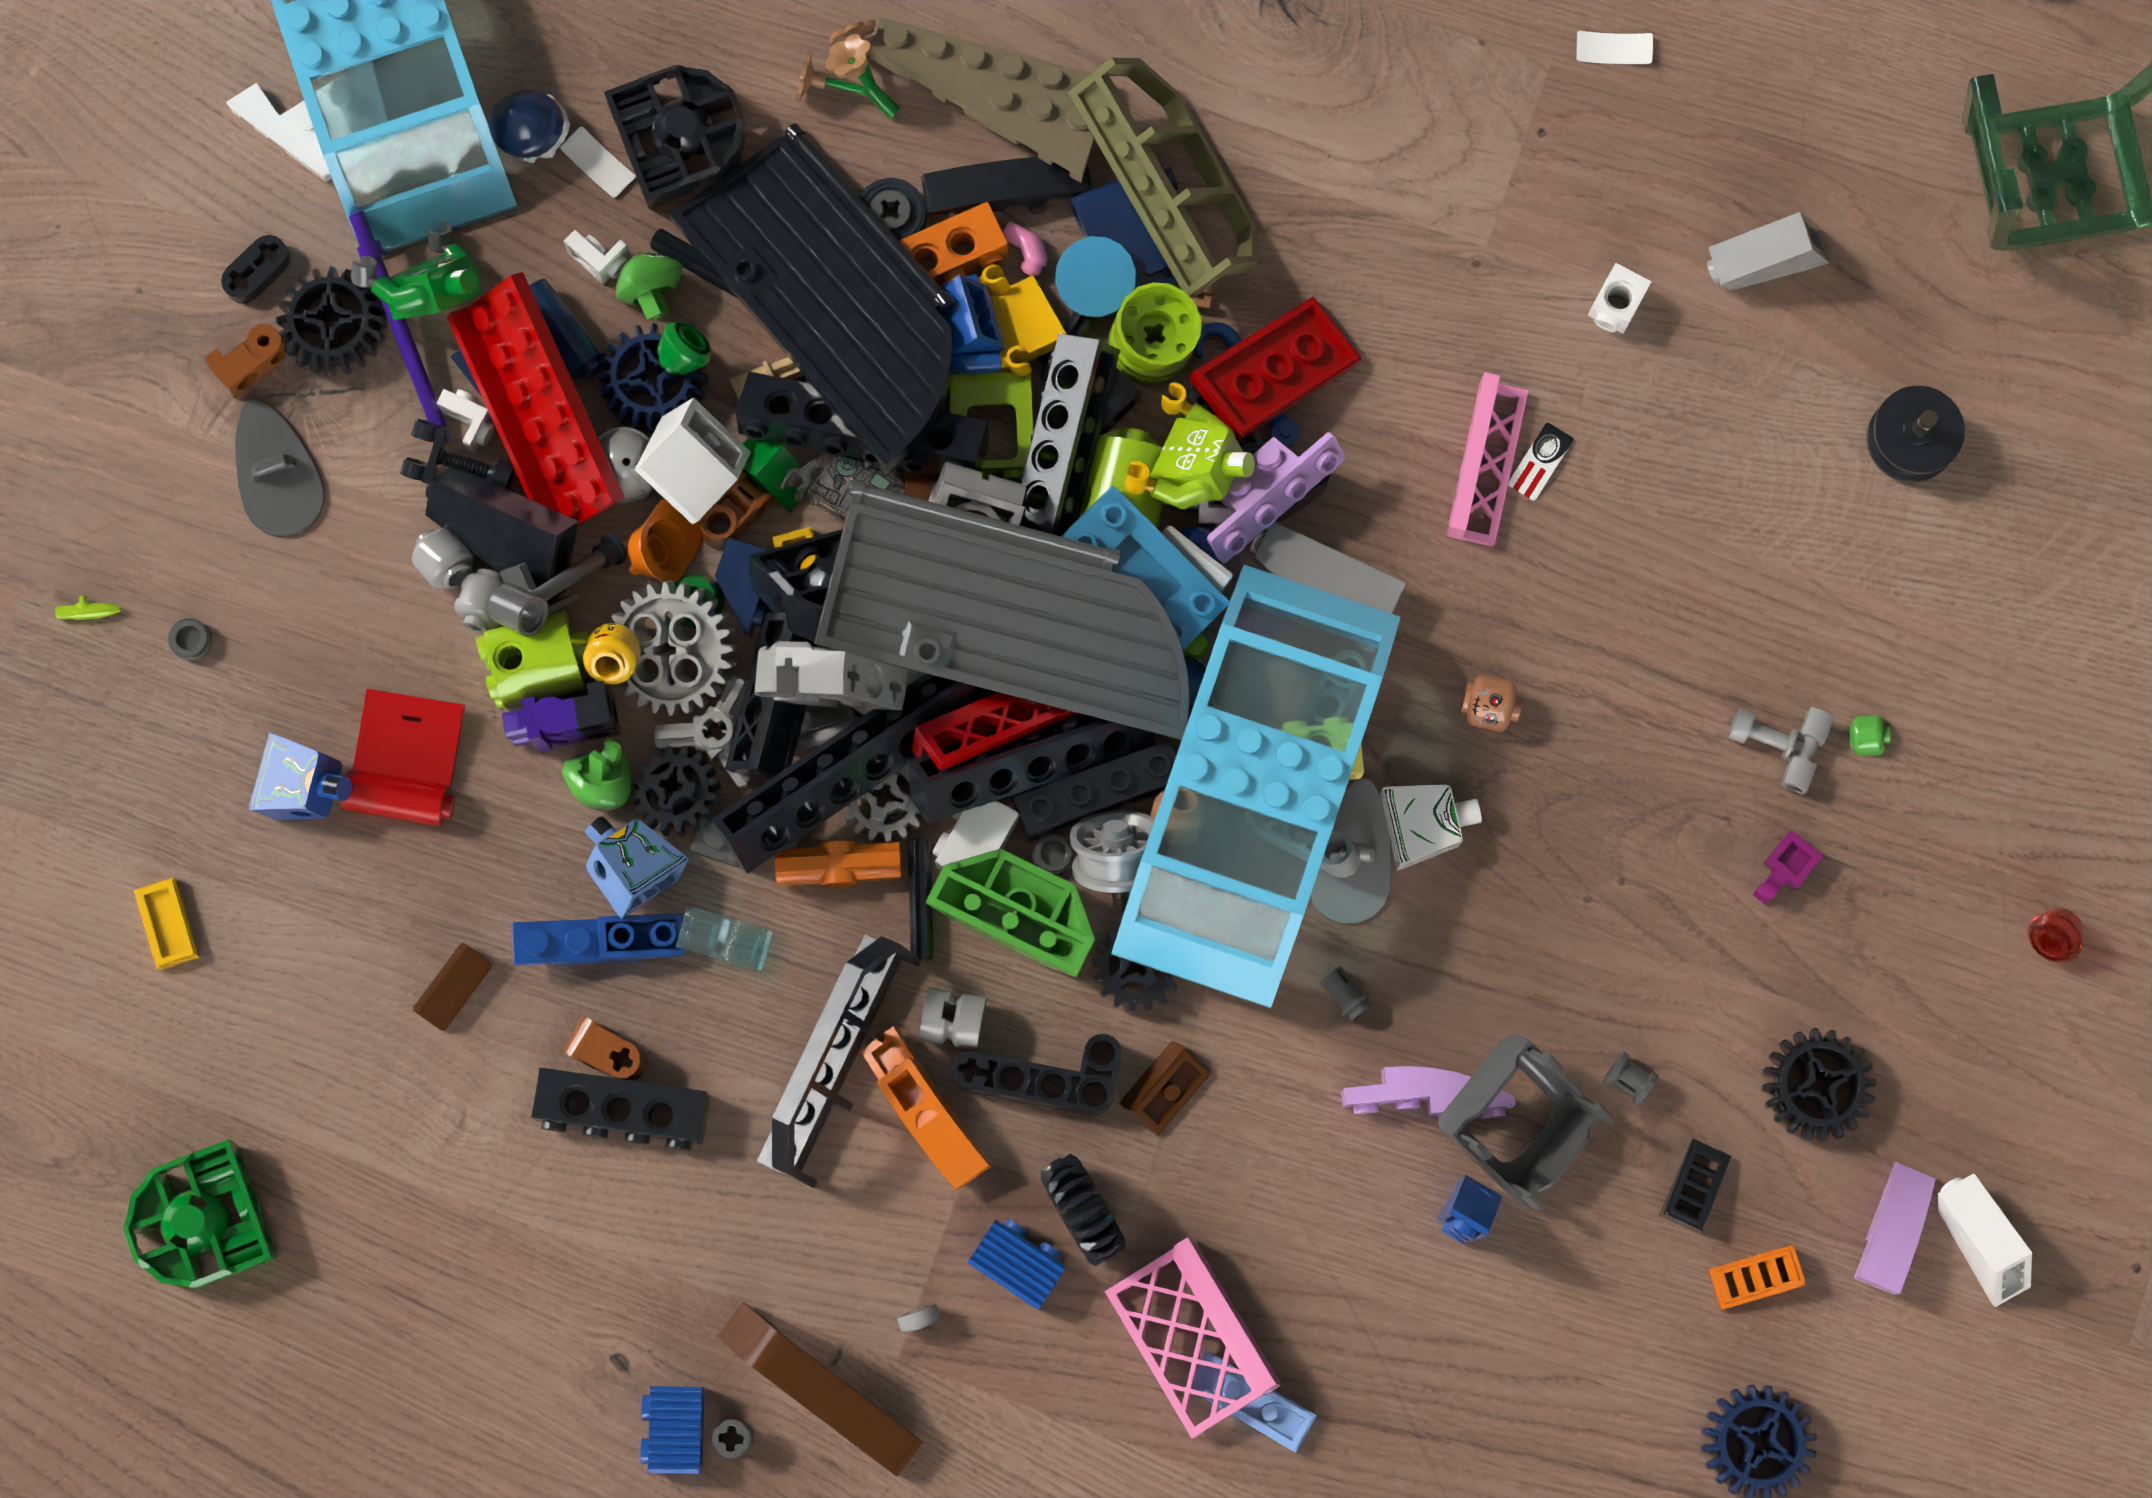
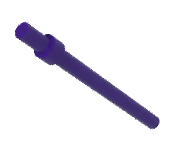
M361 211L350 215L349 219L360 245L357 248L360 259H362V256H370L376 259V275L388 278L389 275L383 262V258L386 255L380 240H375L365 212ZM381 300L427 421L447 427L443 414L437 405L436 396L406 319L393 320L388 305ZM448 432L445 443L452 441L450 432Z

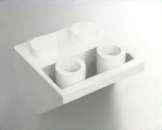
M693 397L661 417L635 471L693 525L736 482L751 452Z

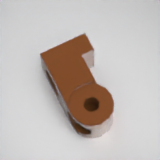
M258 324L248 332L244 342L240 343L225 356H222L216 348L204 357V360L215 376L236 399L284 360L286 344L275 327L268 324Z

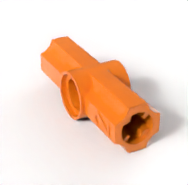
M829 841L820 843L819 847L783 849L774 857L777 886L821 884L822 887L834 888L854 886L858 884V881L902 879L899 842L856 844L854 841Z

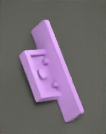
M1330 432L1326 433L1300 457L1295 455L1275 437L1253 454L1255 460L1253 474L1250 477H1235L1226 497L1219 500L1233 514L1207 537L1217 559L1222 563H1226L1234 555L1240 553L1249 542L1267 527H1270L1292 505L1304 498L1307 492L1322 479L1336 470L1345 460V456L1334 435Z

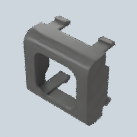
M1511 1035L1503 1039L1443 1111L1439 1119V1128L1516 1202L1527 1208L1530 1206L1534 1210H1542L1545 1205L1536 1198L1541 1191L1552 1187L1590 1141V1130L1596 1122L1602 1119L1612 1124L1614 1118L1599 1102H1596L1594 1105L1562 1073V1065L1549 1052L1545 1051L1543 1054L1530 1040L1520 1035ZM1518 1068H1520L1549 1097L1552 1110L1547 1122L1521 1154L1513 1161L1501 1162L1469 1132L1467 1123L1483 1114L1518 1071Z

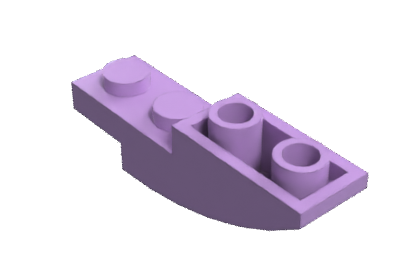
M1384 1067L1381 1070L1382 1084L1344 1088L1341 1091L1343 1108L1353 1107L1354 1114H1369L1379 1112L1378 1105L1395 1103V1110H1410L1421 1108L1420 1101L1426 1100L1428 1117L1438 1116L1440 1119L1443 1111L1470 1080L1471 1076L1431 1067ZM1501 1090L1480 1116L1481 1119L1505 1117V1109H1511L1516 1105L1515 1097Z

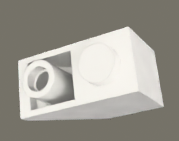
M993 801L983 806L954 814L952 818L958 821L951 834L943 832L932 854L937 856L935 861L936 868L942 871L946 864L994 850L1004 849L1020 820L1019 813L998 801Z

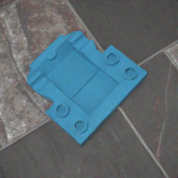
M1111 485L1061 536L1105 549L1110 547L1120 550V559L1117 566L1112 567V572L1139 578L1146 584L1166 611L1177 633L1182 651L1229 605L1230 601L1114 485Z

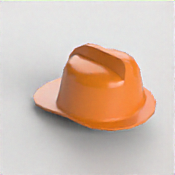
M665 498L662 499L646 522L636 529L629 538L628 554L632 563L629 572L632 575H642L647 578L657 579L662 583L673 580L674 583L678 582L684 575L686 568L701 544L700 520L692 525Z

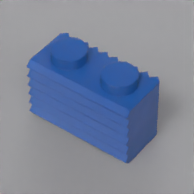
M1007 1218L1004 1224L995 1220L969 1259L968 1264L1039 1311L1066 1269V1266L1060 1263L1064 1255L1045 1242H1042L1038 1248L1027 1241L1025 1237L1028 1231Z
M650 1386V1395H643L642 1421H649V1438L641 1439L640 1461L641 1464H648V1473L702 1474L705 1387Z

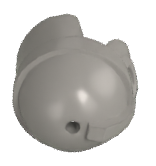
M615 427L600 432L597 437L625 497L616 504L624 505L651 497L655 489L635 471L650 438L641 431L630 427ZM624 458L629 460L628 466L623 465L622 460Z

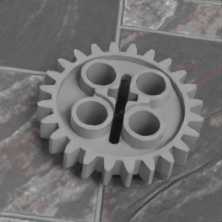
M673 580L663 582L662 590L658 583L655 582L647 585V593L642 588L633 591L634 601L626 599L620 602L625 613L618 612L611 616L615 623L628 627L636 634L641 647L636 669L626 681L629 686L624 696L628 697L635 693L640 694L637 706L642 707L652 701V712L655 714L661 712L666 705L669 716L679 713L680 706L685 714L695 711V703L699 707L710 704L708 695L717 697L722 693L717 683L725 684L731 681V677L723 670L732 668L737 664L736 661L727 657L728 652L738 649V645L729 643L726 639L727 636L735 632V628H723L722 622L729 616L728 612L716 615L714 609L718 604V600L714 599L706 603L703 602L705 596L703 588L696 590L690 595V583L688 582L680 584L677 591ZM668 611L671 612L673 616V619L671 621L667 615ZM686 617L693 620L697 630L694 637L689 636L684 630L683 624ZM646 618L652 619L656 624L657 633L655 637H651L645 630ZM667 642L669 643L670 646H675V647H676V653H675V654H674L673 650H667V648H666V643H667ZM648 659L655 661L658 666L659 673L657 678L652 677L647 672L646 663ZM687 659L694 661L698 667V676L696 678H692L686 672L685 663ZM671 674L673 679L675 680V684H672L670 682Z

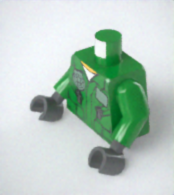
M442 221L440 223L441 232H435L432 228L428 227L430 250L436 253H443V255H437L388 278L376 275V259L370 256H362L361 264L352 261L351 279L353 284L359 287L371 286L372 293L388 305L393 320L439 313L481 293V286L479 284L480 270L459 244H453L452 226L450 223Z

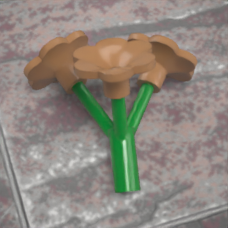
M874 20L855 22L833 32L829 39L832 45L829 49L830 57L825 61V68L828 72L835 73L838 78L842 79L849 77L851 74L855 77L858 76L864 86L828 78L827 73L815 71L811 60L812 52L807 51L801 70L796 100L801 101L803 94L810 86L820 89L828 86L867 96L888 119H891L900 110V107L875 83L868 64L867 57L872 52V45L863 38L875 31L876 23Z

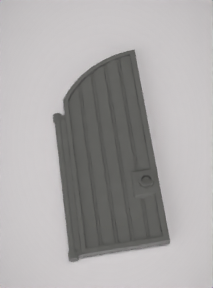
M852 479L848 495L852 496L814 644L838 651H847L888 664L1182 740L1189 713V684L1184 654L1177 633L1166 611L1146 584L1139 578L1112 572V567L1117 566L1120 559V550L1110 547L1105 549L870 486L864 481Z

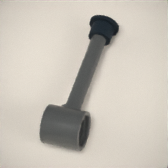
M606 534L601 538V542L593 547L590 555L534 590H525L512 583H505L499 586L489 601L488 612L490 618L524 636L536 634L543 627L547 619V601L600 567L608 568L612 564L620 565L625 562L627 552L624 544L617 536Z

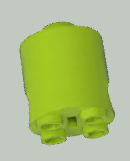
M1119 428L1099 436L1079 518L1111 485H1114L1158 529L1163 501L1151 497L1150 492L1147 490L1142 494L1133 495L1125 488V479L1129 475V464L1134 461L1145 463L1151 474L1163 449L1158 446L1149 433L1134 428Z
M563 610L548 614L543 627L532 636H524L503 626L484 631L483 636L476 637L480 658L482 661H485L487 669L492 671V675L485 678L491 700H495L497 708H504L507 711L522 707V699L535 697L539 701L545 697H560L586 690L587 686L582 665H584L583 654L590 637L588 630L573 633L567 613ZM521 662L517 668L509 670L513 664Z

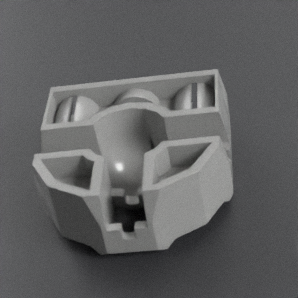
M778 641L772 647L764 646L760 648L758 652L754 693L756 696L774 697L776 701L800 705L837 708L838 701H841L843 705L858 709L902 710L908 669L847 651L815 648L809 642Z

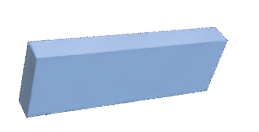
M1207 1350L1201 1360L1221 1365L1223 1363V1359ZM1198 1364L1193 1389L1215 1394L1221 1369ZM1227 1371L1221 1396L1238 1400L1252 1391L1243 1375ZM1275 1390L1269 1394H1264L1232 1414L1235 1418L1294 1453L1297 1452L1317 1416ZM1200 1396L1213 1404L1214 1399ZM1220 1401L1219 1408L1224 1409L1231 1403Z

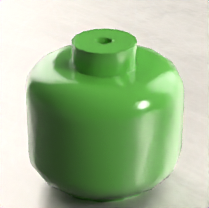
M1880 715L1857 716L1850 723V745L1857 755L1880 756L1885 752V743L1892 742L1891 727H1885L1884 719Z

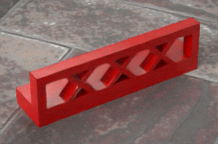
M998 692L916 726L912 751L916 757L929 754L939 771H943L1078 713ZM1033 715L1032 719H1029V720L1024 721V722H1021V721H1020V720H1022V719H1024V718H1027V717ZM997 730V733L994 735H991L989 737L984 736ZM962 743L960 749L946 755L941 750Z

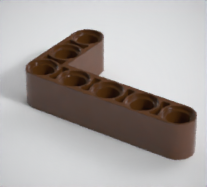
M744 1302L717 1335L720 1340L757 1372L896 1477H898L923 1444L914 1434L797 1346Z

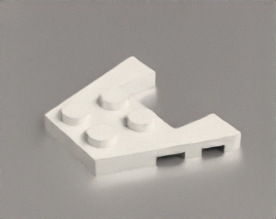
M373 60L348 68V73L316 92L331 140L389 121ZM255 83L226 102L235 115L243 118L266 138H270L282 147L286 153L322 180L327 182L332 179L320 149L305 101L297 104L282 115H278L259 85ZM393 136L336 154L342 170L348 169L394 139Z

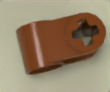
M743 470L736 482L700 519L703 539L713 549L724 550L728 537L738 540L750 525L755 523L766 512L774 499V496L769 492L764 494L748 481V475ZM716 520H725L730 524L728 531L723 534H714L708 528Z
M581 1015L562 1053L593 1069L598 1068L617 1079L634 1081L641 1077L647 1065L646 1056L640 1048L615 1035L614 1031ZM620 1054L623 1056L629 1054V1058L633 1060V1065L630 1068L624 1066L621 1068V1065L616 1062Z

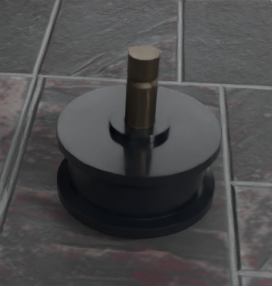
M1908 386L1892 393L1874 413L1867 428V447L1876 466L1889 477L1908 483L1923 482L1939 475L1958 455L1964 442L1965 425L1959 408L1946 394L1928 386Z

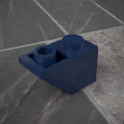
M728 537L715 577L743 634L752 637L755 626L762 628L765 613L768 612V606L751 588L749 555L766 551L767 549Z

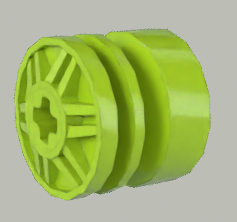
M1152 282L1137 287L1124 298L1109 332V345L1120 349L1117 368L1126 377L1139 383L1160 384L1172 380L1184 370L1201 336L1202 322L1196 303L1185 291L1171 284ZM1152 335L1159 338L1158 341H1154L1152 344L1145 341L1146 338H1150Z

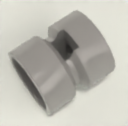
M928 987L919 1041L942 1045L949 1039L952 1040L954 1047L977 1051L987 998L963 993L958 999L954 998L952 991ZM944 1016H955L954 1023L943 1019Z

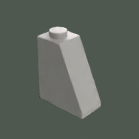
M1801 212L1708 247L1712 257L1711 260L1707 261L1711 278L1715 284L1720 282V285L1729 291L1830 263L1818 226Z

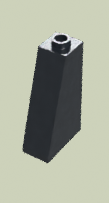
M454 465L439 475L434 476L429 481L425 492L426 498H428L425 515L441 528L449 530L470 551L498 573L506 568L526 563L537 588L571 567L578 527L577 520ZM565 589L564 591H562L561 593H559L558 595H556V596H554L553 598H551L550 600H548V601H547V604H549L550 602H552L553 600H555L557 597H559L560 595H562L564 592H566V589Z

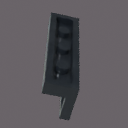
M785 612L779 614L765 613L725 766V770L732 773H757L771 779L792 765L807 705L780 702L774 700V697H760L754 693L758 652L764 646L772 647L777 625H783L781 636L776 642H809L812 647L822 648V646L814 644L811 640L793 634L788 629ZM762 703L761 714L754 721L755 710ZM752 742L749 760L742 761L746 747Z

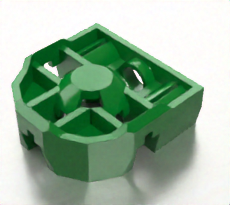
M233 1140L222 1141L153 1168L130 1195L123 1228L133 1260L160 1283L201 1289L212 1282L237 1275L275 1260L278 1257L241 1151ZM184 1166L192 1190L175 1196L167 1172ZM231 1191L235 1207L243 1221L236 1225L232 1223L231 1211L225 1201L218 1197ZM197 1196L205 1199L209 1204L200 1209L197 1206L191 1205V1202ZM160 1226L161 1234L167 1245L142 1254L141 1248L138 1247L136 1242V1235ZM176 1235L187 1239L188 1249L174 1243L173 1240ZM213 1249L220 1271L204 1277L196 1256H199L201 1252H209Z

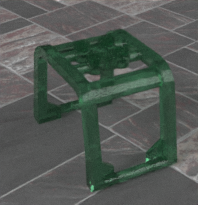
M2152 62L2123 88L2113 94L2096 99L2002 114L1994 74L1977 76L1969 80L1962 122L1965 133L1972 136L1990 217L1987 230L1990 248L2003 251L2024 249L2121 233L2152 224V199L2131 112V107L2138 104L2152 92ZM2106 117L2127 211L2096 217L2091 199L2096 191V184L2088 175L2085 162L2087 146L2082 139L2077 137L2074 122ZM2058 125L2062 144L2056 154L2057 161L2046 166L2048 152L2046 148L2038 144L2035 129ZM2019 132L2023 148L2017 165L2019 170L2026 174L2030 190L2026 197V205L2031 211L2037 213L2040 226L2016 230L2011 229L2023 209V203L2015 168L2006 169L1999 139L2000 134ZM2068 182L2065 198L2069 204L2076 206L2079 220L2056 223L2052 206L2057 197L2055 187L2062 186Z

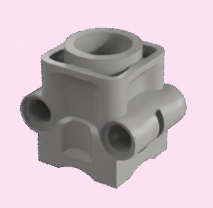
M945 462L939 480L932 487L928 501L964 511L979 510L986 517L1020 525L1025 509L1022 503L1026 486L993 475H989L986 479L982 477V472Z

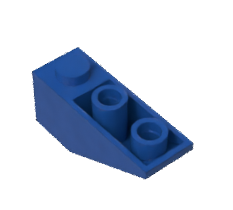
M1464 1175L1459 1180L1436 1221L1444 1225L1441 1232L1460 1244H1463L1464 1241L1468 1242V1240L1474 1242L1487 1236L1502 1196L1471 1177Z

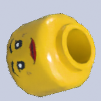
M617 623L604 624L596 628L590 635L583 654L584 667L588 674L596 681H604L607 685L620 684L627 681L634 673L640 657L641 647L638 637L631 629Z

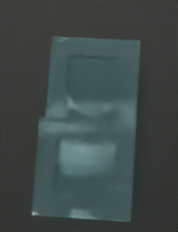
M687 907L676 947L708 958L720 959L753 971L762 972L773 931L705 910Z

